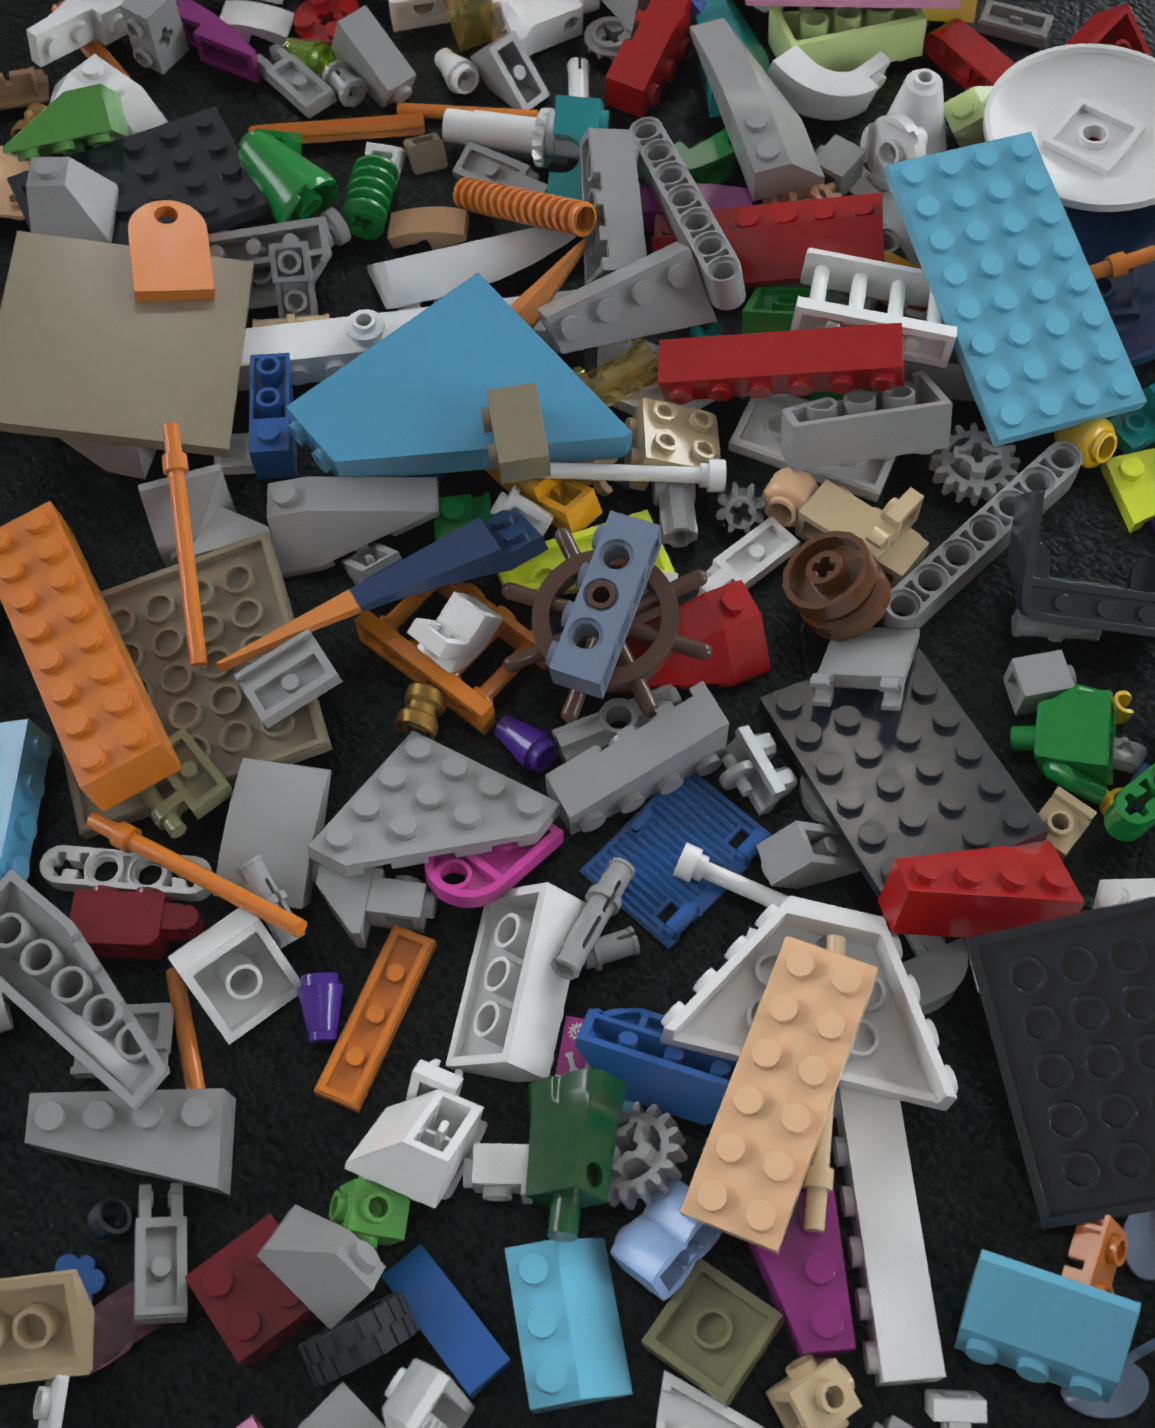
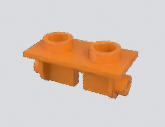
M1105 1215L1104 1220L1077 1224L1068 1256L1073 1260L1084 1262L1083 1270L1065 1265L1062 1277L1114 1294L1112 1282L1117 1266H1121L1124 1263L1127 1255V1233L1110 1215Z

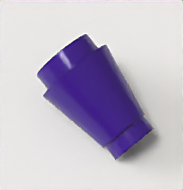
M511 715L503 717L495 728V736L500 739L527 771L534 770L537 773L545 771L554 762L558 754V745L554 743V738L551 734L515 719Z
M324 972L301 976V987L297 988L306 1030L309 1035V1043H324L337 1040L343 984H339L337 973Z

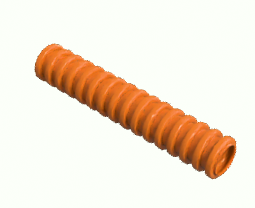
M470 177L461 178L453 190V200L456 207L466 209L468 212L579 237L589 235L596 224V210L590 202Z

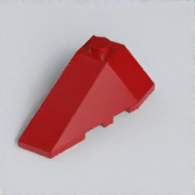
M742 579L705 592L678 606L680 619L679 635L709 644L713 649L711 658L700 660L673 651L662 669L646 682L650 690L654 687H662L670 683L672 686H679L680 689H690L701 681L705 684H718V687H732L769 673L771 667L762 616ZM661 615L644 624L660 629ZM626 637V642L635 660L641 657L652 645Z

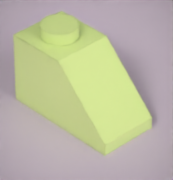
M973 86L944 103L945 117L960 148L986 142L983 133V116L988 95L993 86Z

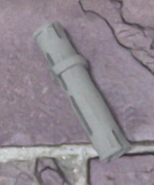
M618 857L610 859L597 885H592L586 893L585 900L587 903L572 926L556 957L551 962L552 969L561 977L570 980L578 978L581 968L598 941L610 916L616 915L621 908V896L635 875L634 867L627 860Z

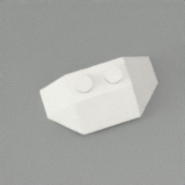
M96 54L57 82L50 103L53 102L64 91L102 84L119 93L129 135L168 122L143 87Z

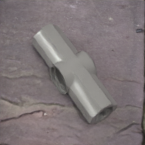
M651 482L654 507L658 506L663 543L677 548L686 547L692 541H696L698 529L694 509L695 483Z
M671 683L651 691L658 706L663 705L669 700L674 707L682 703L676 687H673ZM635 697L629 700L615 698L607 701L599 712L552 730L554 742L558 745V753L562 762L566 763L594 745L600 746L601 750L607 748L609 741L617 734L616 732L621 730L611 727V723L623 721L628 725L631 724L633 727L640 728L649 723L652 718H648L642 713Z

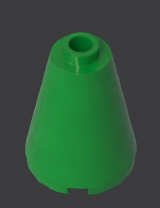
M251 131L241 139L238 157L250 177L263 192L268 202L270 213L276 223L309 219L316 213L321 216L322 212L332 206L339 192V187L335 184L336 181L330 174L265 131Z

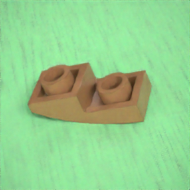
M419 207L393 212L390 217L387 239L394 249L414 245L424 240L429 242L433 250L454 246L460 242L467 241L470 215L466 209L454 207Z

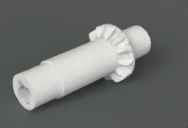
M453 108L445 110L442 123V137L445 142L467 145L468 141H472L491 150L532 155L535 166L547 168L551 158L563 157L580 160V148L578 145L570 141L556 140L553 135L555 115L553 108H542L538 112L537 118L483 110L468 111Z

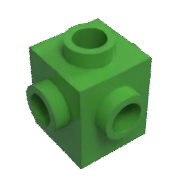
M358 1175L357 1179L355 1178L341 1185L340 1190L334 1193L329 1209V1219L334 1221L335 1224L350 1230L359 1240L367 1242L377 1250V1244L390 1246L405 1239L410 1198Z

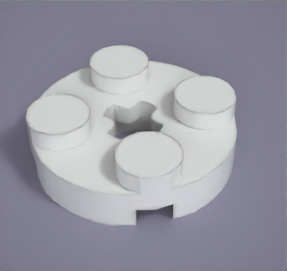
M891 113L879 117L865 128L861 137L860 147L866 150L864 163L868 162L872 172L867 175L877 187L891 191L884 175L888 164L926 156L925 147L928 143V136L925 129L916 126L910 118L900 113ZM889 146H893L896 151L895 160L893 159V153L889 151Z

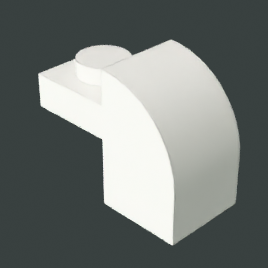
M453 592L436 620L416 618L407 633L419 642L417 648L422 653L431 658L448 673H454L466 667L481 653L504 618L474 595Z

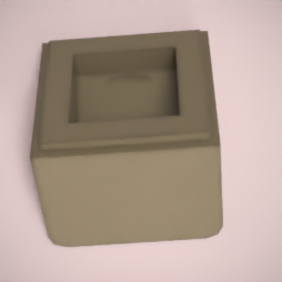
M431 133L403 141L414 174L419 175L447 167L444 143L438 134Z

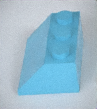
M578 1238L573 1242H559L551 1239L505 1248L529 1407L532 1415L633 1395L605 1239Z
M982 1249L966 1295L954 1348L964 1351L970 1359L982 1364L998 1363L1015 1369L1026 1380L1036 1383L1048 1381L1068 1388L1070 1393L1079 1399L1089 1402L1101 1400L1108 1403L1122 1375L1141 1303Z

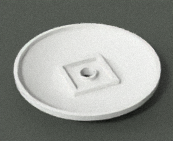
M1070 44L1049 48L1029 55L1011 66L1000 76L991 89L985 105L983 116L985 141L1031 131L1063 206L1095 212H1117L1139 209L1155 204L1154 57L1113 45ZM1091 137H1096L1100 141H1091L1088 139Z

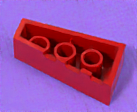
M1050 840L1013 847L998 846L896 858L878 899L892 934L961 938L1078 913L1085 902Z

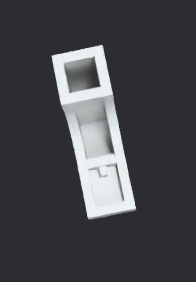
M795 45L773 60L767 75L797 113L821 120H843L866 111L876 91L886 80L884 73L891 60L881 51L857 69L847 72H836L821 67Z

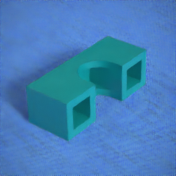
M556 95L553 135L556 140L570 141L580 148V140L588 128L608 129L609 110H603L602 100L600 98ZM580 160L577 166L569 172H549L548 194L582 201Z

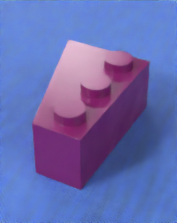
M834 1189L832 1192H827L825 1231L823 1233L804 1230L807 1191L800 1192L778 1254L747 1242L751 1250L750 1254L756 1267L759 1268L771 1295L770 1299L775 1310L784 1316L785 1322L782 1326L797 1359L808 1354H812L814 1358L849 1355L856 1349Z

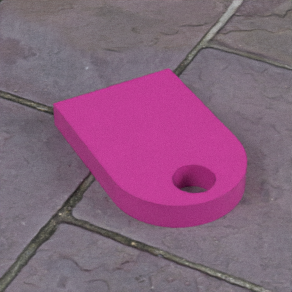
M552 823L536 844L518 847L517 842L492 846V852L455 858L454 853L428 857L429 863H424L426 882L430 890L439 899L453 906L474 908L488 905L501 898L559 847L564 840V831ZM450 873H459L466 878L462 883L455 885L445 883L442 880L444 876Z

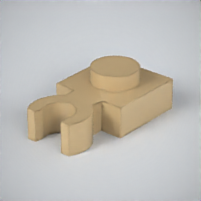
M910 487L900 499L893 497L887 503L880 515L883 522L874 527L866 536L865 540L869 542L867 547L875 560H878L883 555L889 545L893 546L918 519L924 496Z

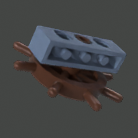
M610 511L605 525L599 524L592 540V549L594 550L581 553L571 532L567 528L558 529L555 533V540L565 561L546 577L539 590L508 582L502 587V595L506 599L533 607L532 630L536 644L508 656L503 663L504 669L509 673H515L544 660L545 665L549 667L553 683L570 688L561 712L562 719L568 723L577 720L587 694L603 699L605 693H617L630 689L642 713L648 718L656 716L657 713L654 709L659 706L646 681L662 669L672 655V652L674 651L700 660H708L713 654V649L709 644L679 635L680 619L677 597L705 585L708 581L707 573L704 570L697 569L669 582L664 573L654 565L662 546L661 526L614 511ZM575 583L580 588L575 602L561 598L565 591ZM645 587H647L650 591L643 594ZM658 606L660 607V629L633 620L634 617ZM553 613L562 616L561 626L564 627L562 632L552 636L551 632ZM626 637L652 645L641 657L635 660L626 642ZM590 638L586 649L576 646V644Z

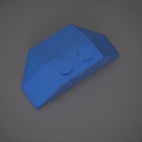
M595 1008L588 1010L576 1037L575 1047L591 1068L605 1070L626 1083L624 1100L633 1103L639 1102L646 1107L655 1104L661 1112H668L681 1119L704 1126L715 1121L737 1061L660 1043L665 1027L661 1024V1021L665 1015L643 1008H616L608 1011Z

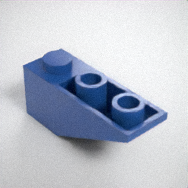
M290 353L250 355L249 455L257 480L297 477V441L287 427L291 421L286 406L294 401Z

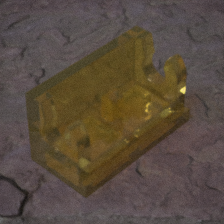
M642 337L632 339L634 346L629 348V352L588 373L580 366L572 369L607 407L658 382L659 355L656 351L653 352Z

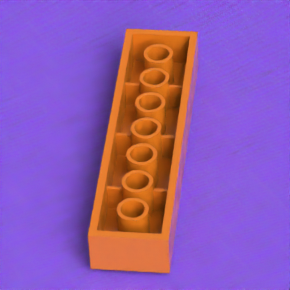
M49 501L1 526V602L77 783L91 801L104 812L183 768L73 531L52 502Z

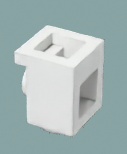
M474 1143L473 1158L464 1159L463 1187L474 1188L475 1193H483V1199L489 1201L512 1200V1194H521L523 1204H533V1200L525 1196L529 1144Z

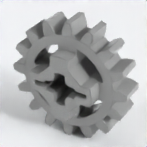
M976 423L971 424L969 431H965L960 425H956L953 435L950 434V447L934 450L931 454L929 470L935 471L932 481L934 484L944 483L941 492L943 495L949 494L952 491L956 493L957 503H960L964 497L970 498L972 506H977L979 498H984L988 502L1017 476L1020 459L1013 457L1016 446L1000 445L994 447L987 429L984 432L978 431Z
M634 1102L630 1113H625L623 1109L621 1111L608 1203L614 1208L622 1201L628 1210H633L639 1198H642L648 1206L653 1205L652 1193L658 1190L667 1196L670 1191L666 1181L669 1178L680 1179L682 1177L675 1164L687 1161V1155L681 1148L686 1139L668 1112L663 1114L655 1104H652L645 1111L639 1102Z

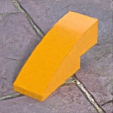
M499 468L485 469L509 493L513 486L516 485L521 488L519 495L554 514L551 524L558 529L567 528L571 533L583 530L603 513L594 489L574 479L535 478L501 484Z

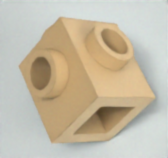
M812 1354L802 1356L789 1364L785 1369L788 1375L765 1392L784 1428H846L849 1425L847 1418L862 1407L853 1391L855 1385L848 1370L836 1358H814Z

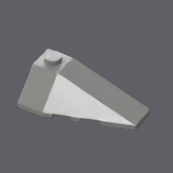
M306 476L268 483L267 521L280 570L284 578L324 571L335 565V559L352 551L360 554L370 549L368 544L388 534L398 536L439 516V489L436 477Z

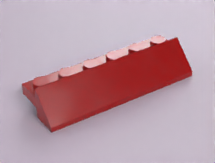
M882 192L711 210L740 260L745 287L800 283L808 248L885 262ZM664 214L655 215L654 236L651 237L653 253L676 241L678 242Z

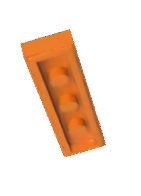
M393 925L314 1089L316 1096L359 1113L437 946L435 940L401 926Z

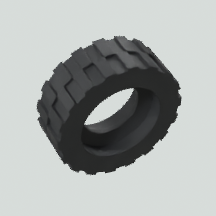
M400 1290L345 1316L331 1330L325 1327L300 1343L298 1349L315 1386H321L349 1374L384 1355L416 1334L419 1328Z

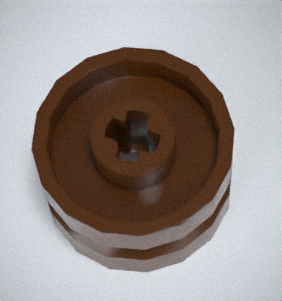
M835 530L813 537L803 543L793 553L783 571L782 587L787 598L795 609L801 613L803 620L809 628L823 639L840 641L855 638L866 632L882 618L891 600V584L884 571L874 559L863 539L851 532Z

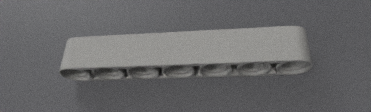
M645 117L635 121L629 130H633L634 144H637L639 148L637 166L678 242L690 248L711 303L720 310L737 308L746 298L740 260L662 123L653 117Z
M1060 441L1053 443L891 590L890 603L885 614L879 620L878 626L881 628L919 629L1009 546L1017 495L1034 490L1045 491L1043 514L1071 488L1082 464L1083 456L1081 450L1070 442ZM949 562L957 563L960 566L953 565ZM922 587H928V588L932 589L933 591H927V590L923 589ZM893 612H901V613L905 614L906 616H905V617L898 616V615L894 614Z

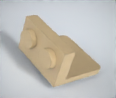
M642 397L633 417H628L625 421V425L632 432V453L625 457V465L699 467L700 463H707L708 459H721L717 417L711 412ZM629 481L631 489L645 491L649 482Z

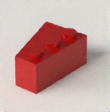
M650 0L646 11L638 10L634 21L639 25L631 41L624 38L605 77V105L643 118L651 105L655 106L658 103L663 87L667 82H672L677 66L681 60L688 58L692 48V39H689L691 0Z

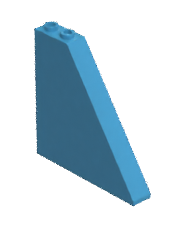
M476 273L286 406L291 421L287 427L291 435L301 446L305 443L313 450L311 453L312 457L323 472L327 473L331 470L336 477H404L491 469L487 444L494 443L492 432L484 433L480 408L488 407L486 390L535 382L550 462L565 463L623 458L632 453V432L479 273Z

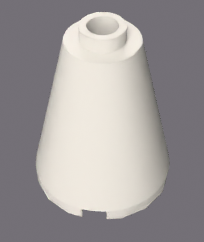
M930 69L914 70L907 75L887 115L891 113L903 114L910 118L916 126L925 129L928 136V143L925 147L926 156L946 151L947 143L942 79ZM889 146V151L893 153V159L895 160L896 151L893 146Z

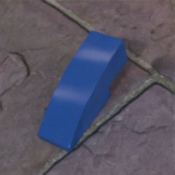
M421 1244L381 1276L393 1293L402 1291L417 1326L471 1398L476 1396L512 1364L503 1349Z

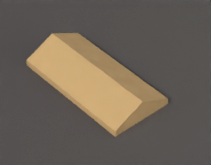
M76 1269L0 1279V1385L55 1379L56 1375H69V1377L88 1375L93 1370L95 1310Z

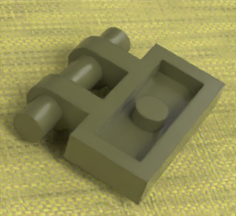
M184 727L169 737L183 769L134 795L140 803H146L152 811L151 819L161 830H166L172 838H178L185 833L187 828L180 818L181 814L190 808L199 820L232 796L233 793L230 784ZM170 782L176 792L165 799L160 790L162 786Z

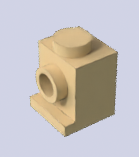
M1058 787L1038 813V816L1049 830L1045 841H1051L1062 861L1085 832L1097 812L1061 787Z

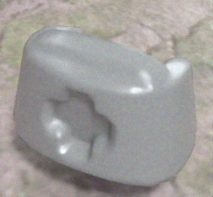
M1115 737L1114 769L1134 775L1142 767L1147 756V749L1141 744L1129 741L1127 737Z

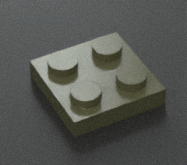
M700 1258L695 1263L687 1279L674 1293L645 1334L641 1343L645 1349L727 1408L785 1320L783 1314Z

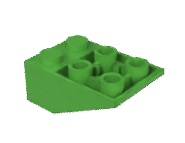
M102 84L64 91L2 147L3 153L17 157L18 161H29L30 164L31 158L50 157L52 154L63 153L64 157H69L84 152L85 147L101 146L129 136V131L120 95L118 92Z

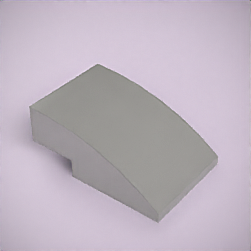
M243 758L228 809L216 874L246 889L234 869L249 859L261 855L280 890L284 889L288 895L285 900L289 907L302 909L311 904L313 888L311 876L314 859L309 857L308 845L324 829L331 770Z

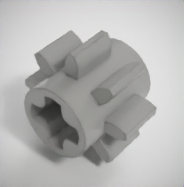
M733 482L732 491L729 495L719 493L718 502L726 507L717 511L716 518L717 520L727 519L729 533L737 528L744 529V532L748 534L750 526L754 521L757 523L764 522V515L756 509L763 508L766 505V500L761 496L755 497L753 483L746 489L739 488L737 483ZM742 503L748 504V510L743 509L740 514L734 512V506L740 507Z

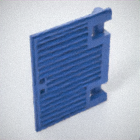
M697 773L685 777L683 784L669 794L662 795L658 792L579 871L593 885H597L610 859L618 857L631 863L635 869V875L621 896V909L668 950L680 940V934L691 922L695 924L727 891V889L702 878L700 882L693 879L687 882L673 876L686 843L703 849L702 854L710 857L709 862L742 875L751 865L752 858L758 853L756 845L772 836L766 829ZM742 831L748 838L735 850L729 843ZM672 904L678 910L664 924L658 917Z

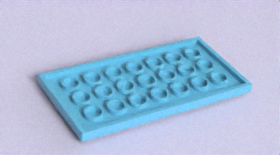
M1031 131L887 165L884 172L885 178L944 325L957 327V336L953 347L994 447L1077 426L1090 420L1108 418L1141 409L1146 404V397Z

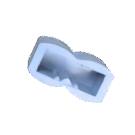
M671 1178L666 1181L670 1193L667 1196L658 1190L652 1193L653 1205H647L642 1215L620 1229L610 1252L622 1270L663 1301L680 1288L692 1271L695 1262L715 1245L723 1233L681 1215L680 1209L689 1186L679 1179Z

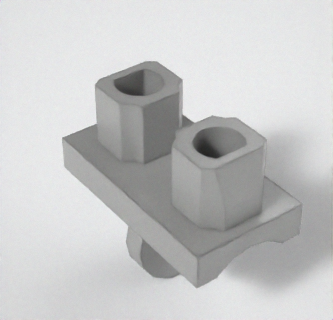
M749 725L739 727L735 731V739L726 746L722 762L727 770L720 775L719 781L724 789L728 790L737 787L743 797L748 796L760 816L769 813L779 799L789 795L797 785V779L790 768L784 766L774 769L770 763V760L777 751L776 743L769 732L753 734Z

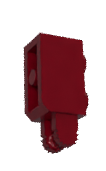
M95 885L91 887V890L74 891L69 919L76 924L96 957L159 960L169 952L170 942L191 941L207 930V925L204 919L200 918L201 915L197 908H194L193 905L189 906L187 904L184 906L181 903H172L166 893L156 888L139 887L136 889V892L118 891L111 886Z

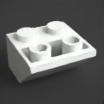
M437 1089L387 1107L348 1158L345 1169L371 1182H376L401 1193L414 1201L436 1208L464 1164V1159L471 1153L484 1107L443 1089Z

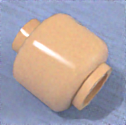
M790 467L777 471L761 495L766 500V505L762 508L764 514L768 518L773 517L784 527H796L798 511L819 488L816 480L808 472L802 470L793 472Z

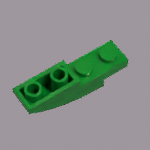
M726 127L707 140L697 143L691 149H688L681 141L674 144L695 183L721 184L734 177L735 162L738 159ZM637 166L639 184H647Z

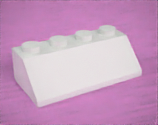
M548 882L509 889L501 898L484 906L445 1067L453 1070L459 1068L463 1072L512 1082H532L549 1077L570 979L561 977L552 969L551 962L556 957L572 926L586 904L584 901Z

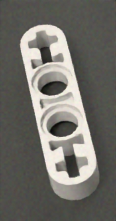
M61 845L49 849L40 861L42 876L53 888L61 891L91 890V887L95 885L111 886L118 891L136 892V889L139 887H152L166 893L170 900L190 902L201 901L211 894V892L194 884V887H189L185 879L172 878L171 871L135 852L125 853L122 850ZM181 855L213 872L209 863L203 858ZM64 860H68L71 866L76 868L64 869L61 876L54 870L55 867H61L64 864ZM105 862L117 863L118 871L112 879L103 882L95 879V872L101 864ZM152 865L162 868V875L156 883L152 885L139 883V875L144 868ZM77 869H84V877Z

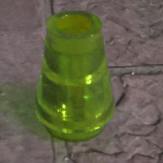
M290 37L283 46L289 54L293 53L318 76L323 74L326 66L335 61V53L325 41Z

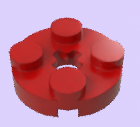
M307 0L297 8L293 17L296 35L299 36L300 43L313 52L330 53L337 21L358 10V2L356 0Z

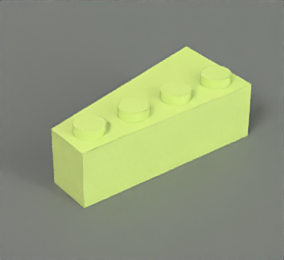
M770 6L768 44L776 58L797 45L821 67L831 71L846 72L857 69L881 51L891 62L922 56L927 18L921 8L835 7V9L814 10L815 7L800 6L799 11H783L782 6Z

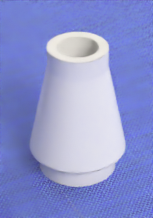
M443 48L436 53L435 65L440 69L452 92L468 94L476 88L479 74L475 63L453 53L448 48Z

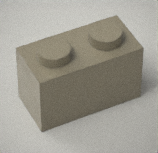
M536 382L486 390L488 407L480 408L484 433H493L494 443L487 444L490 468H499L501 484L551 476L550 455Z

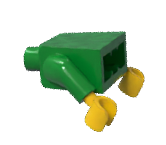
M1077 684L1051 699L1042 700L1037 706L1036 725L1012 726L1010 737L1012 751H1034V758L1041 774L1071 793L1093 804H1099L1100 811L1105 816L1113 799L1123 789L1119 787L1109 792L1107 785H1113L1116 724L1126 723L1134 714V710L1124 708L1132 701V696L1127 691H1119L1113 697L1111 690H1100Z

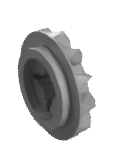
M616 16L599 18L586 28L584 44L587 45L588 53L596 54L598 60L608 57L613 62L624 38L631 41L635 31L631 32Z

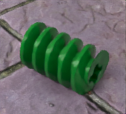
M365 155L357 159L353 165L340 214L345 220L350 233L355 237L364 240H374L384 232V224L387 221V213L390 210V203L393 199V192L395 191L399 174L397 166L390 159L380 155Z

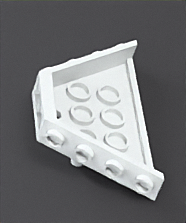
M789 896L780 907L772 903L757 919L755 925L759 929L749 939L743 935L740 936L726 952L724 957L728 961L718 972L713 968L707 970L693 987L697 994L686 1005L681 1001L677 1002L661 1021V1024L665 1027L660 1043L738 1061L785 936L787 935L817 946V942L821 940L827 941L828 935H842L846 937L845 956L879 967V973L838 1086L947 1111L957 1099L958 1085L955 1074L948 1064L944 1065L937 1049L939 1046L937 1030L930 1019H925L918 1003L921 996L917 981L913 975H907L901 961L903 952L897 934H892L889 931L884 917L795 896Z

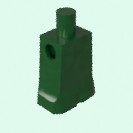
M596 1068L580 1069L564 1073L562 1076H550L539 1079L529 1084L531 1124L525 1196L550 1208L547 1236L555 1241H576L578 1239L580 1209L608 1203L618 1124L624 1104L626 1083L605 1070Z

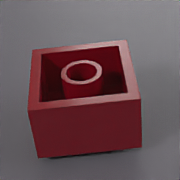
M271 1214L184 1277L238 1364L249 1370L318 1318L257 1257V1254L280 1224Z

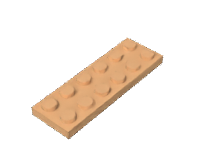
M787 935L785 936L680 1209L681 1215L778 1254L875 985L879 967Z

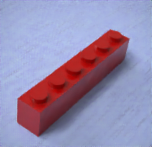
M902 323L660 340L658 385L664 400L677 404H685L697 399L727 401L732 397L744 396L764 399L776 394L807 396L812 392L824 391L845 394L856 389L888 391L894 387L904 386Z

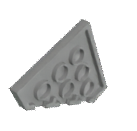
M412 731L308 845L309 857L345 877L365 874L364 868L391 864L392 869L429 863L428 857L454 853L455 858L492 852V846L517 842L518 847L536 844L559 816L560 803Z

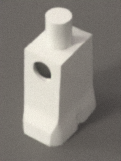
M484 0V22L493 41L515 31L528 56L582 35L583 14L598 10L600 1Z

